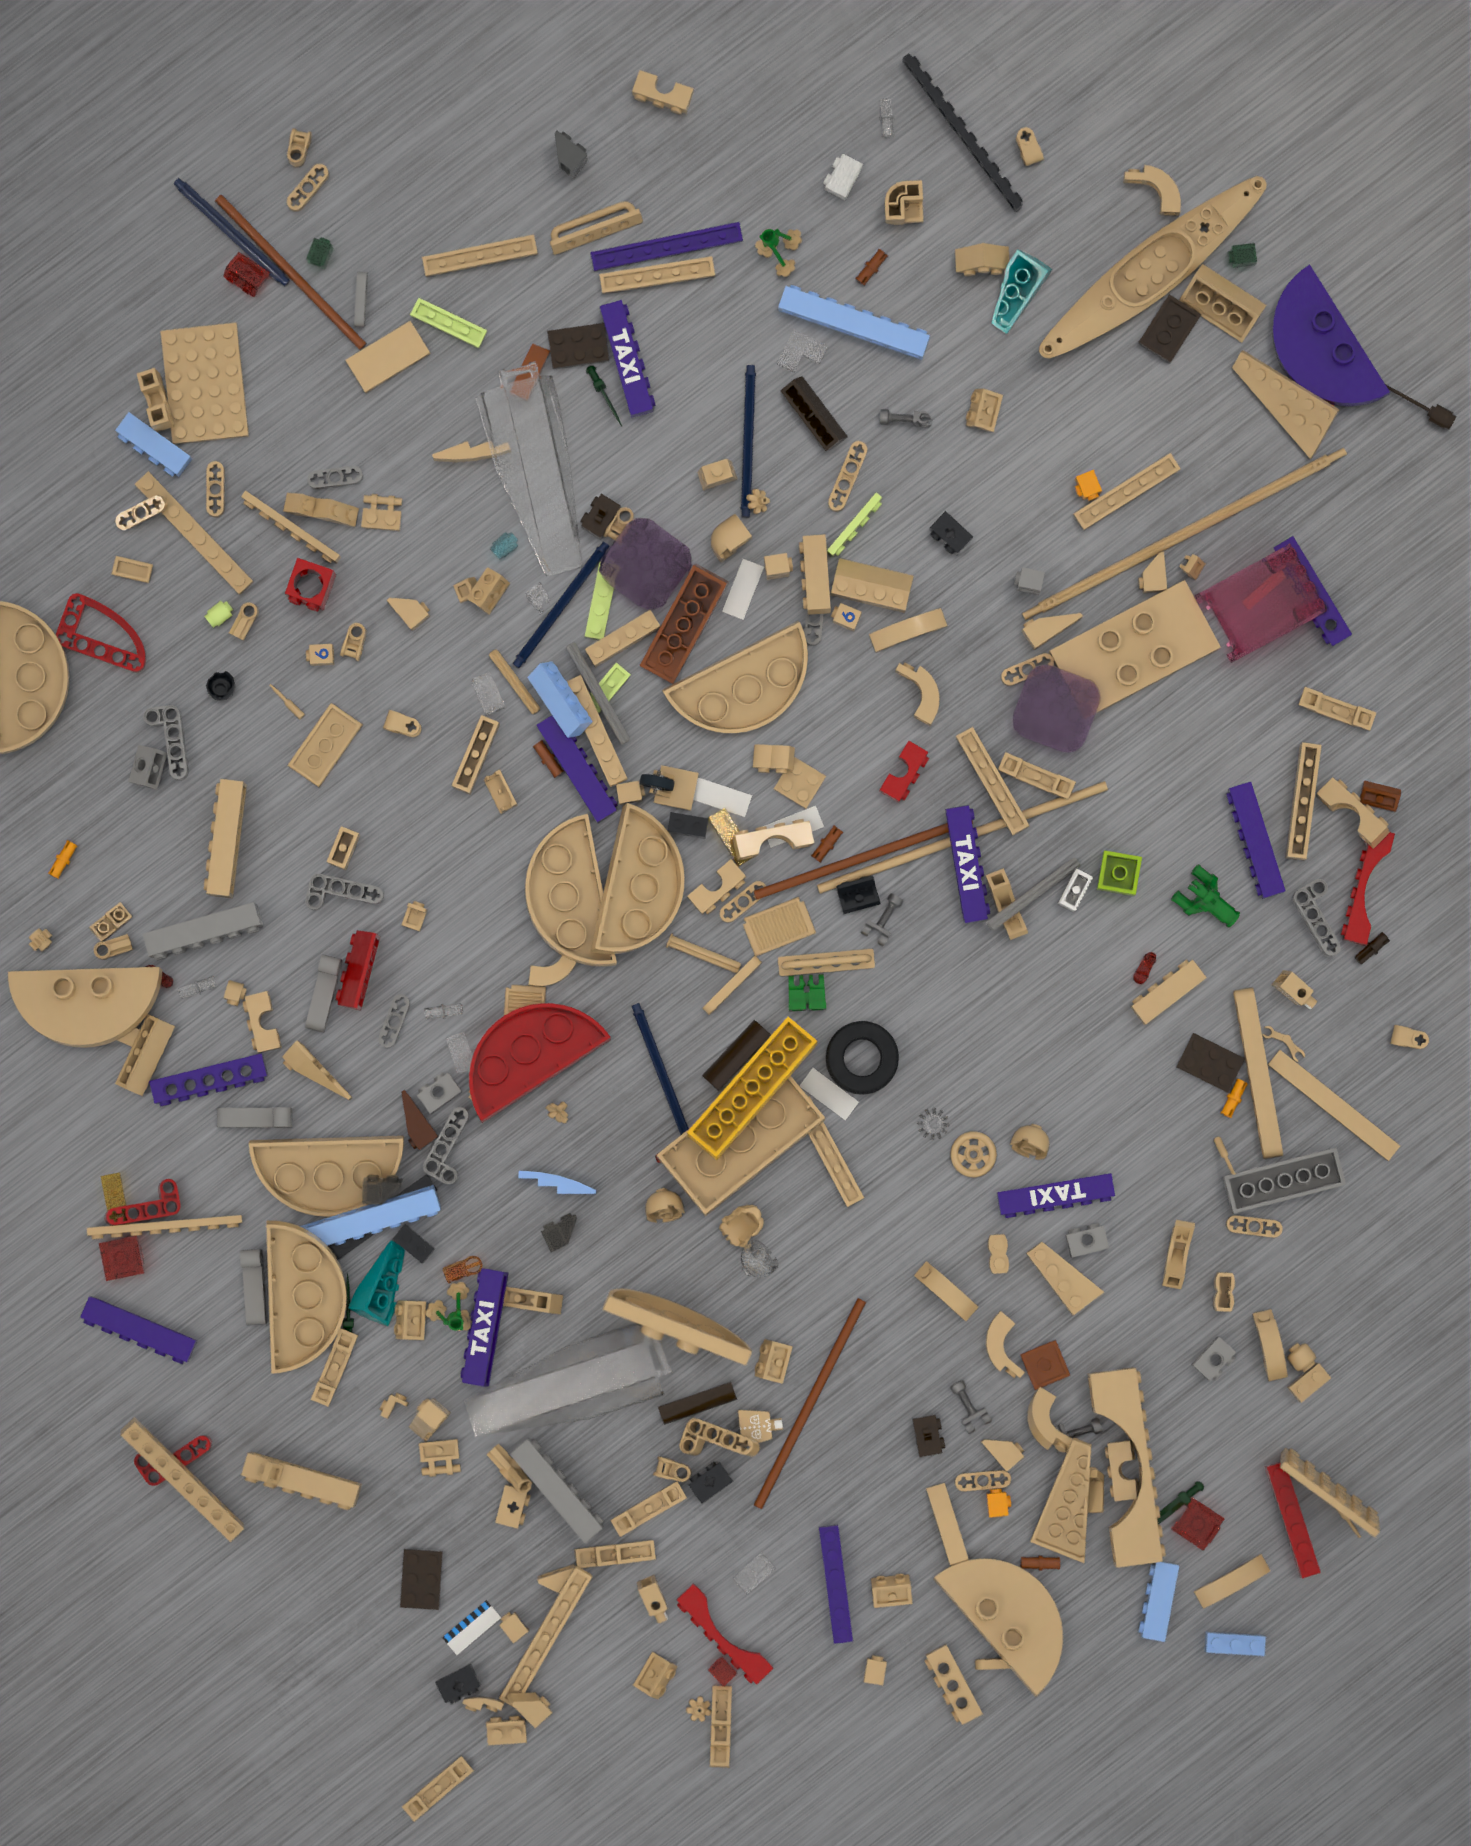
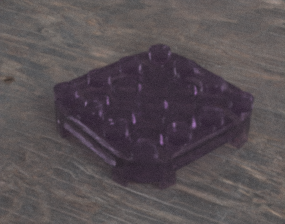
M635 518L624 527L603 556L599 572L607 584L643 609L654 610L667 603L666 600L686 572L690 570L692 557L690 549L685 544L681 543L654 521L648 518Z
M1053 665L1037 666L1029 673L1014 711L1013 728L1018 734L1029 740L1061 752H1074L1082 747L1087 740L1101 702L1100 690L1095 682Z

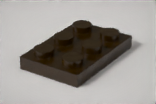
M1169 294L1138 343L1171 363L1202 314Z
M604 323L547 331L553 369L609 362Z
M1193 1033L1176 1068L1228 1093L1245 1058Z
M404 1549L400 1608L439 1610L443 1551Z

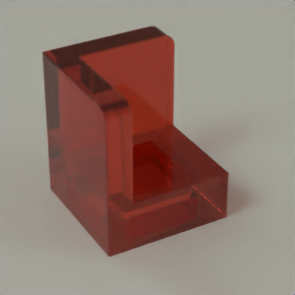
M722 1655L708 1668V1671L722 1686H726L738 1674L737 1670Z

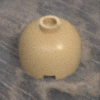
M1026 1125L1020 1127L1014 1133L1010 1145H1012V1150L1027 1158H1029L1030 1154L1036 1156V1160H1040L1047 1156L1049 1137L1039 1125Z
M666 1188L656 1190V1193H653L648 1198L645 1206L647 1220L657 1223L656 1219H663V1222L674 1221L681 1218L682 1213H685L683 1202L678 1194L668 1191Z

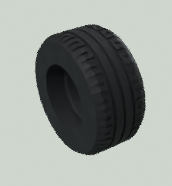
M856 1021L841 1027L832 1036L826 1050V1066L829 1075L839 1087L853 1094H871L884 1088L894 1077L899 1063V1052L892 1035L880 1025L868 1021ZM857 1040L872 1042L880 1052L878 1068L866 1076L853 1074L848 1070L844 1062L846 1048Z

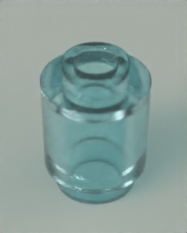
M505 532L492 543L493 546L490 550L500 560L518 547L516 543L518 539L512 532L509 534Z

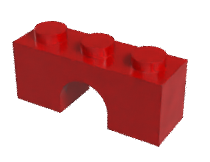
M908 741L898 758L907 764L908 773L903 777H895L889 773L879 792L898 803L901 799L905 801L910 792L907 788L910 783L915 784L920 775L917 771L920 766L924 768L929 760V757H927L928 751Z

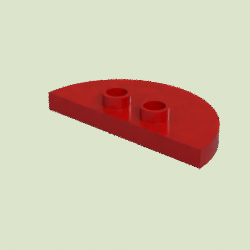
M532 1004L504 1015L483 1035L475 1049L470 1065V1095L481 1123H484L611 1040L609 1034L589 1015L575 1008L560 1004Z

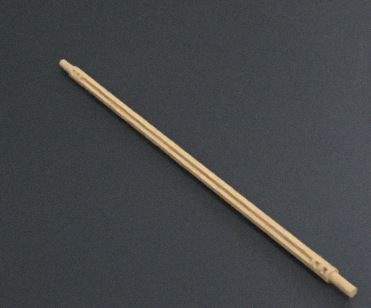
M1342 448L1328 456L1324 455L1067 589L1039 602L1037 606L1022 613L1024 619L1027 620L1040 612L1044 613L1157 555L1159 552L1330 466L1331 462L1347 455L1345 449Z

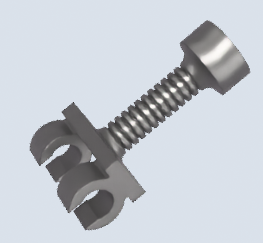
M881 409L880 424L888 425L890 421L913 422L916 427L921 425L924 428H928L931 426V424H927L929 421H923L924 418L932 419L926 411H914V415L891 414L886 409Z
M892 893L887 898L889 905L878 923L875 924L868 920L861 932L863 935L868 936L872 927L881 931L883 934L877 943L882 946L885 945L891 934L884 929L888 921L887 919L890 918V914L894 911L893 909L900 907L904 901Z
M961 1380L950 1386L953 1394L959 1395L965 1408H967L969 1416L961 1421L970 1434L975 1431L970 1422L972 1419L981 1415L986 1425L992 1422L985 1407L977 1412L969 1401L970 1399L965 1394L967 1386L964 1380Z
M1098 1418L1092 1419L1089 1425L1071 1430V1432H1066L1063 1423L1054 1426L1058 1431L1071 1439L1072 1437H1078L1090 1432H1094L1095 1435L1103 1433Z

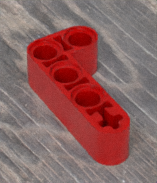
M165 1179L159 1183L158 1192L160 1200L109 1209L104 1215L105 1222L108 1225L116 1226L177 1214L181 1205L176 1182L172 1179ZM166 1182L172 1185L170 1193H166L163 1190V1185ZM169 1201L174 1202L176 1205L174 1212H169L166 1209V1204ZM149 1205L156 1207L157 1212L155 1215L148 1214L147 1208ZM130 1208H134L138 1212V1216L135 1219L130 1218L128 1215ZM112 1211L116 1215L123 1213L126 1221H123V1217H120L114 1222L109 1216L112 1215Z
M201 1435L174 1452L173 1455L186 1467L211 1449L212 1440L206 1435ZM200 1439L207 1441L206 1449L202 1447L195 1451L193 1448L200 1444ZM184 1450H189L191 1452L192 1456L190 1460H184L182 1458V1452ZM140 1454L135 1456L134 1464L149 1485L156 1486L166 1480L149 1462L147 1466H142L139 1463ZM153 1471L159 1474L157 1482H153L150 1479V1474Z

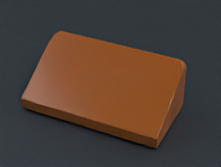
M1364 781L1360 802L1365 805L1396 812L1401 797V789Z

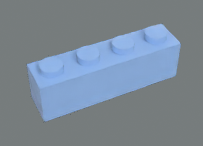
M130 412L127 413L115 430L119 434L117 437L126 444L128 441L132 443L135 451L141 455L146 453L150 456L148 458L149 461L156 466L160 463L165 467L164 471L172 477L174 474L180 477L192 460L190 455Z
M553 661L540 663L527 677L567 738L580 736L593 722Z
M1162 1561L1150 1565L1149 1575L1152 1578L1151 1583H1147L1145 1592L1148 1595V1600L1143 1603L1142 1613L1145 1616L1144 1621H1140L1138 1628L1142 1638L1165 1642L1179 1570L1178 1564Z

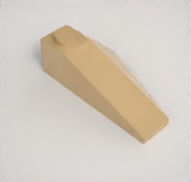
M297 1040L282 1056L285 1060L283 1064L290 1071L294 1069L296 1072L348 1100L353 1098L300 1041Z

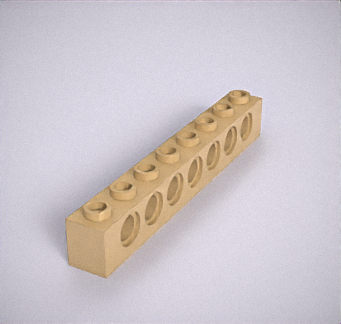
M135 1417L121 1429V1436L230 1542L244 1529L243 1522Z

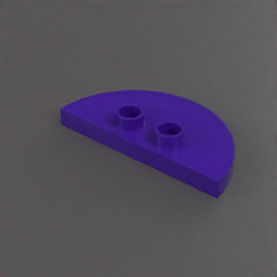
M1309 264L1287 284L1275 310L1273 343L1284 372L1292 381L1333 405L1360 406L1389 396V389Z

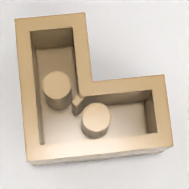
M981 243L955 249L956 272L964 273V276H974L975 272H991V275H1000L1002 271L1006 270V266L1009 263V247Z

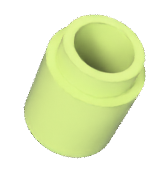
M219 601L207 611L204 617L213 628L217 625L219 627L233 616L231 613L233 609L227 601L224 603Z

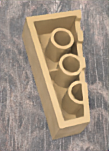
M1040 1242L1026 1253L1072 1315H1075L1104 1293V1291L1043 1242Z
M435 1398L426 1399L418 1406L417 1410L419 1412L409 1428L427 1442L451 1412Z

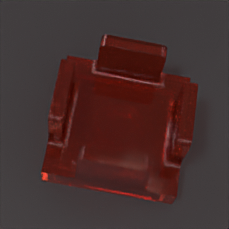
M138 1236L99 1243L106 1281L145 1274L143 1267L145 1263Z
M1191 1497V1502L1184 1508L1171 1530L1204 1551L1207 1545L1213 1541L1225 1518Z

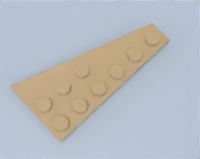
M1244 350L1241 351L1232 368L1310 459L1313 458L1340 409Z
M1073 1437L1030 1542L1084 1563L1091 1444Z

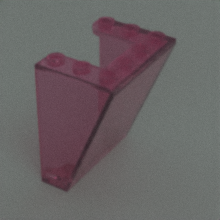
M1291 544L1280 548L1195 595L1198 604L1204 601L1208 602L1207 610L1213 609L1230 642L1226 645L1233 648V651L1227 654L1231 663L1327 611L1323 600L1316 592L1314 583L1310 581L1305 567L1300 563L1297 552Z

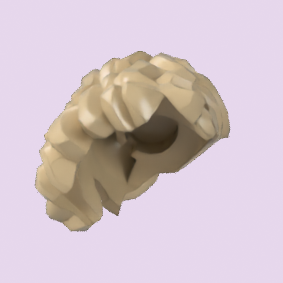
M739 1206L732 1214L721 1219L722 1224H720L719 1228L723 1232V1236L728 1235L726 1240H730L731 1245L745 1247L751 1236L758 1235L764 1225V1219L761 1217V1212L756 1206Z

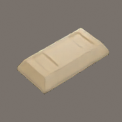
M116 556L112 575L149 583L153 564Z

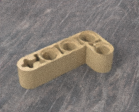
M696 1418L688 1421L679 1445L683 1453L692 1456L701 1453L705 1441L750 1457L757 1455L760 1448L758 1442L754 1439ZM700 1424V1430L696 1432V1425ZM716 1430L717 1436L713 1439L712 1433ZM733 1436L734 1441L729 1445V1439ZM693 1442V1449L689 1450V1444ZM742 1443L749 1445L750 1448L742 1447Z

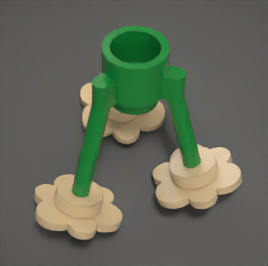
M767 229L759 236L761 241L759 240L755 244L758 249L757 253L769 258L772 256V252H774L780 262L775 267L776 274L787 277L795 270V261L793 259L783 260L776 248L779 244V236L783 238L786 249L796 250L799 246L798 244L802 242L801 232L790 229L788 234H784L778 229L775 231Z
M459 1282L457 1284L452 1283L450 1288L447 1289V1294L456 1300V1312L450 1313L447 1318L444 1317V1312L447 1308L441 1300L429 1303L425 1315L431 1321L436 1319L442 1320L443 1324L448 1325L451 1330H469L471 1327L470 1323L472 1322L471 1316H469L467 1310L461 1311V1299L467 1298L469 1288L466 1287L465 1283Z

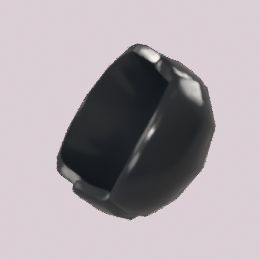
M227 671L223 673L215 672L206 684L208 695L218 701L227 700L231 697L235 690L233 676Z

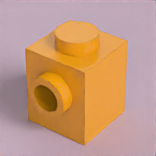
M1094 469L1075 477L1077 484L1075 490L1078 497L1082 496L1083 500L1088 499L1089 501L1099 498L1102 489Z
M1001 1488L990 1489V1493H986L989 1518L1009 1516L1008 1507H1011L1010 1495L1007 1496L1006 1492H1002Z

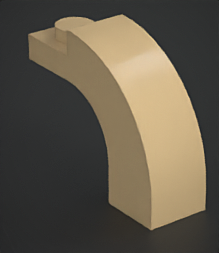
M1144 165L1143 173L1138 169H1129L1128 172L1124 173L1123 183L1146 184L1157 191L1160 197V215L1179 216L1181 210L1180 193L1175 182L1167 173L1148 165Z
M899 663L895 672L914 682L921 692V704L914 714V718L931 726L939 708V691L935 680L921 666L917 672H914V667L911 665Z
M1004 868L986 875L998 913L1015 901ZM1020 911L1003 923L1010 940L1028 934Z
M562 956L557 963L549 967L531 966L529 985L542 987L556 984L572 972L577 962Z
M1176 1220L1168 1246L1162 1286L1176 1289L1182 1288L1195 1223Z
M927 1261L914 1275L965 1321L978 1309V1306Z
M1272 1309L1253 1313L1268 1381L1286 1378L1287 1368L1283 1346Z
M999 1311L987 1330V1353L991 1362L999 1371L1006 1366V1372L1010 1376L1021 1378L1025 1372L1007 1357L1003 1347L1005 1336L1015 1323L1003 1312Z
M1039 1387L1028 1407L1027 1418L1029 1428L1034 1438L1045 1449L1048 1450L1051 1445H1054L1058 1451L1067 1453L1072 1439L1058 1431L1052 1425L1049 1416L1050 1408L1056 1396Z

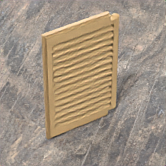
M797 897L744 918L746 923L743 926L755 956L816 933L804 901L800 902V898Z
M512 985L511 989L507 987L505 991L504 1015L524 1006L545 1003L546 987Z

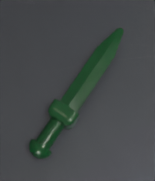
M592 365L588 366L586 374L590 375L596 392L601 391L614 417L622 427L620 419L604 391L606 385L599 378L596 372L597 368Z
M347 1273L346 1318L343 1319V1328L352 1332L354 1318H350V1309L348 1308L350 1304V1285Z
M1196 1481L1195 1485L1188 1491L1178 1493V1497L1160 1511V1518H1157L1158 1525L1184 1504L1187 1506L1191 1502V1497L1200 1490H1204L1203 1483Z

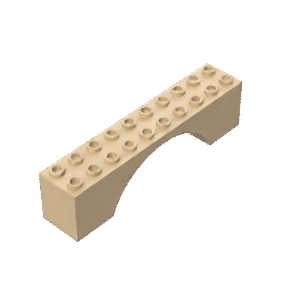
M1132 1367L1087 1373L1092 1411L1109 1418L1127 1434L1134 1443L1139 1462L1140 1492L1138 1498L1133 1500L1127 1512L1116 1523L1109 1526L1114 1566L1118 1568L1162 1562V1557H1165L1166 1554L1164 1545L1160 1544V1537H1163L1162 1526L1158 1525L1157 1518H1160L1159 1506H1155L1154 1501L1158 1497L1156 1487L1152 1486V1479H1155L1154 1469L1149 1465V1460H1152L1151 1448H1147L1146 1441H1149L1148 1429H1144V1422L1147 1421L1146 1411L1141 1408L1144 1396L1143 1391L1139 1390L1138 1383H1141L1140 1371H1136V1368Z

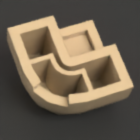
M922 180L898 182L888 190L885 197V222L887 224L923 223Z
M733 514L713 530L711 548L721 563L736 553V549L751 540L752 535L738 516Z

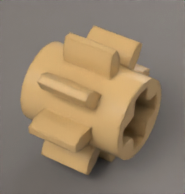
M38 928L30 935L29 939L32 942L29 945L34 951L39 949L43 952L51 945L52 941L49 938L52 935L47 929L42 931Z

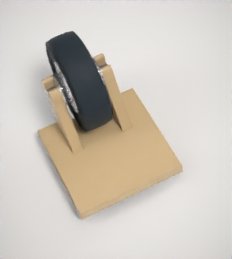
M661 765L660 771L654 770L653 775L642 774L640 784L650 787L649 793L655 795L654 803L691 811L699 773Z

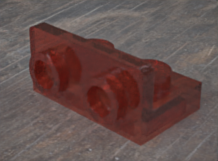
M238 252L226 266L223 276L228 282L241 288L244 293L255 297L258 289L269 277L270 272Z

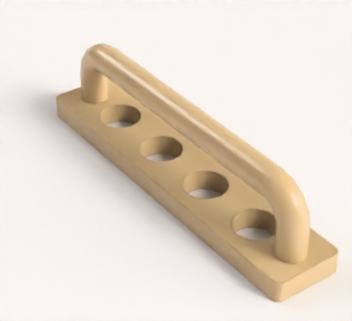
M624 201L554 227L551 232L552 241H550L552 251L554 255L638 225L643 222L640 210L635 209L630 202ZM623 209L628 210L625 214L563 237H558V234Z
M863 949L778 957L779 975L790 976L874 968V950ZM859 962H860V964H858V965H856V966L851 964V963H859ZM836 964H841L839 967L832 966ZM814 966H822L819 969L813 968ZM793 968H802V969L799 970V971H797V970H794Z

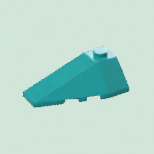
M1017 249L1006 266L1004 280L1000 288L1001 291L991 324L1008 334L1053 269L1039 259Z
M389 1241L355 1290L348 1307L350 1310L364 1318L384 1326H389L397 1303L394 1302L396 1291L399 1290L397 1280L398 1274L402 1271L404 1248L394 1241Z

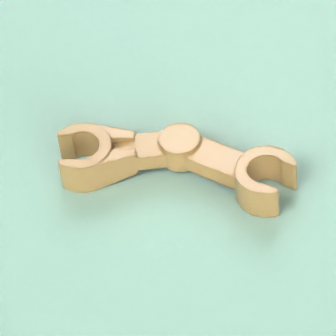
M1271 1026L1264 1027L1270 1029L1271 1034L1270 1036L1262 1034V1037L1265 1039L1272 1037L1283 1041L1289 1048L1294 1061L1299 1062L1295 1057L1296 1052H1300L1303 1058L1305 1057L1304 1051L1293 1043L1289 1035L1278 1033Z

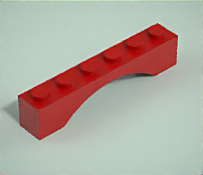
M1390 832L1374 849L1367 843L1366 849L1361 852L1359 860L1362 861L1361 869L1357 868L1355 879L1358 880L1357 885L1352 887L1350 898H1353L1351 906L1348 905L1345 914L1348 917L1347 924H1343L1340 934L1343 935L1342 940L1363 946L1367 945L1372 926L1365 909L1366 884L1374 867L1383 857L1391 852L1395 833Z
M1280 1462L1265 1466L1271 1488L1283 1518L1300 1577L1303 1579L1321 1573L1290 1475L1280 1468Z
M694 1583L677 1598L679 1609L683 1613L687 1611L692 1616L690 1620L697 1627L702 1626L705 1630L703 1634L710 1641L714 1639L719 1644L717 1649L724 1656L728 1654L732 1658L730 1661L737 1670L741 1668L745 1672L743 1676L749 1683L752 1684L754 1682L757 1685L773 1670V1666L760 1653L741 1649L721 1635L710 1617L707 1596Z

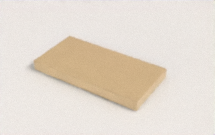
M409 321L345 361L364 392L367 393L428 356L430 352L412 322Z
M330 703L287 766L320 787L363 724Z

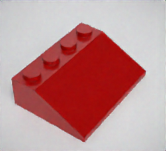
M357 930L356 934H352L350 945H353L351 953L348 952L345 963L348 966L347 970L343 971L340 982H343L342 989H338L335 1000L338 1001L337 1005L359 1011L362 1010L380 941V936L377 933Z

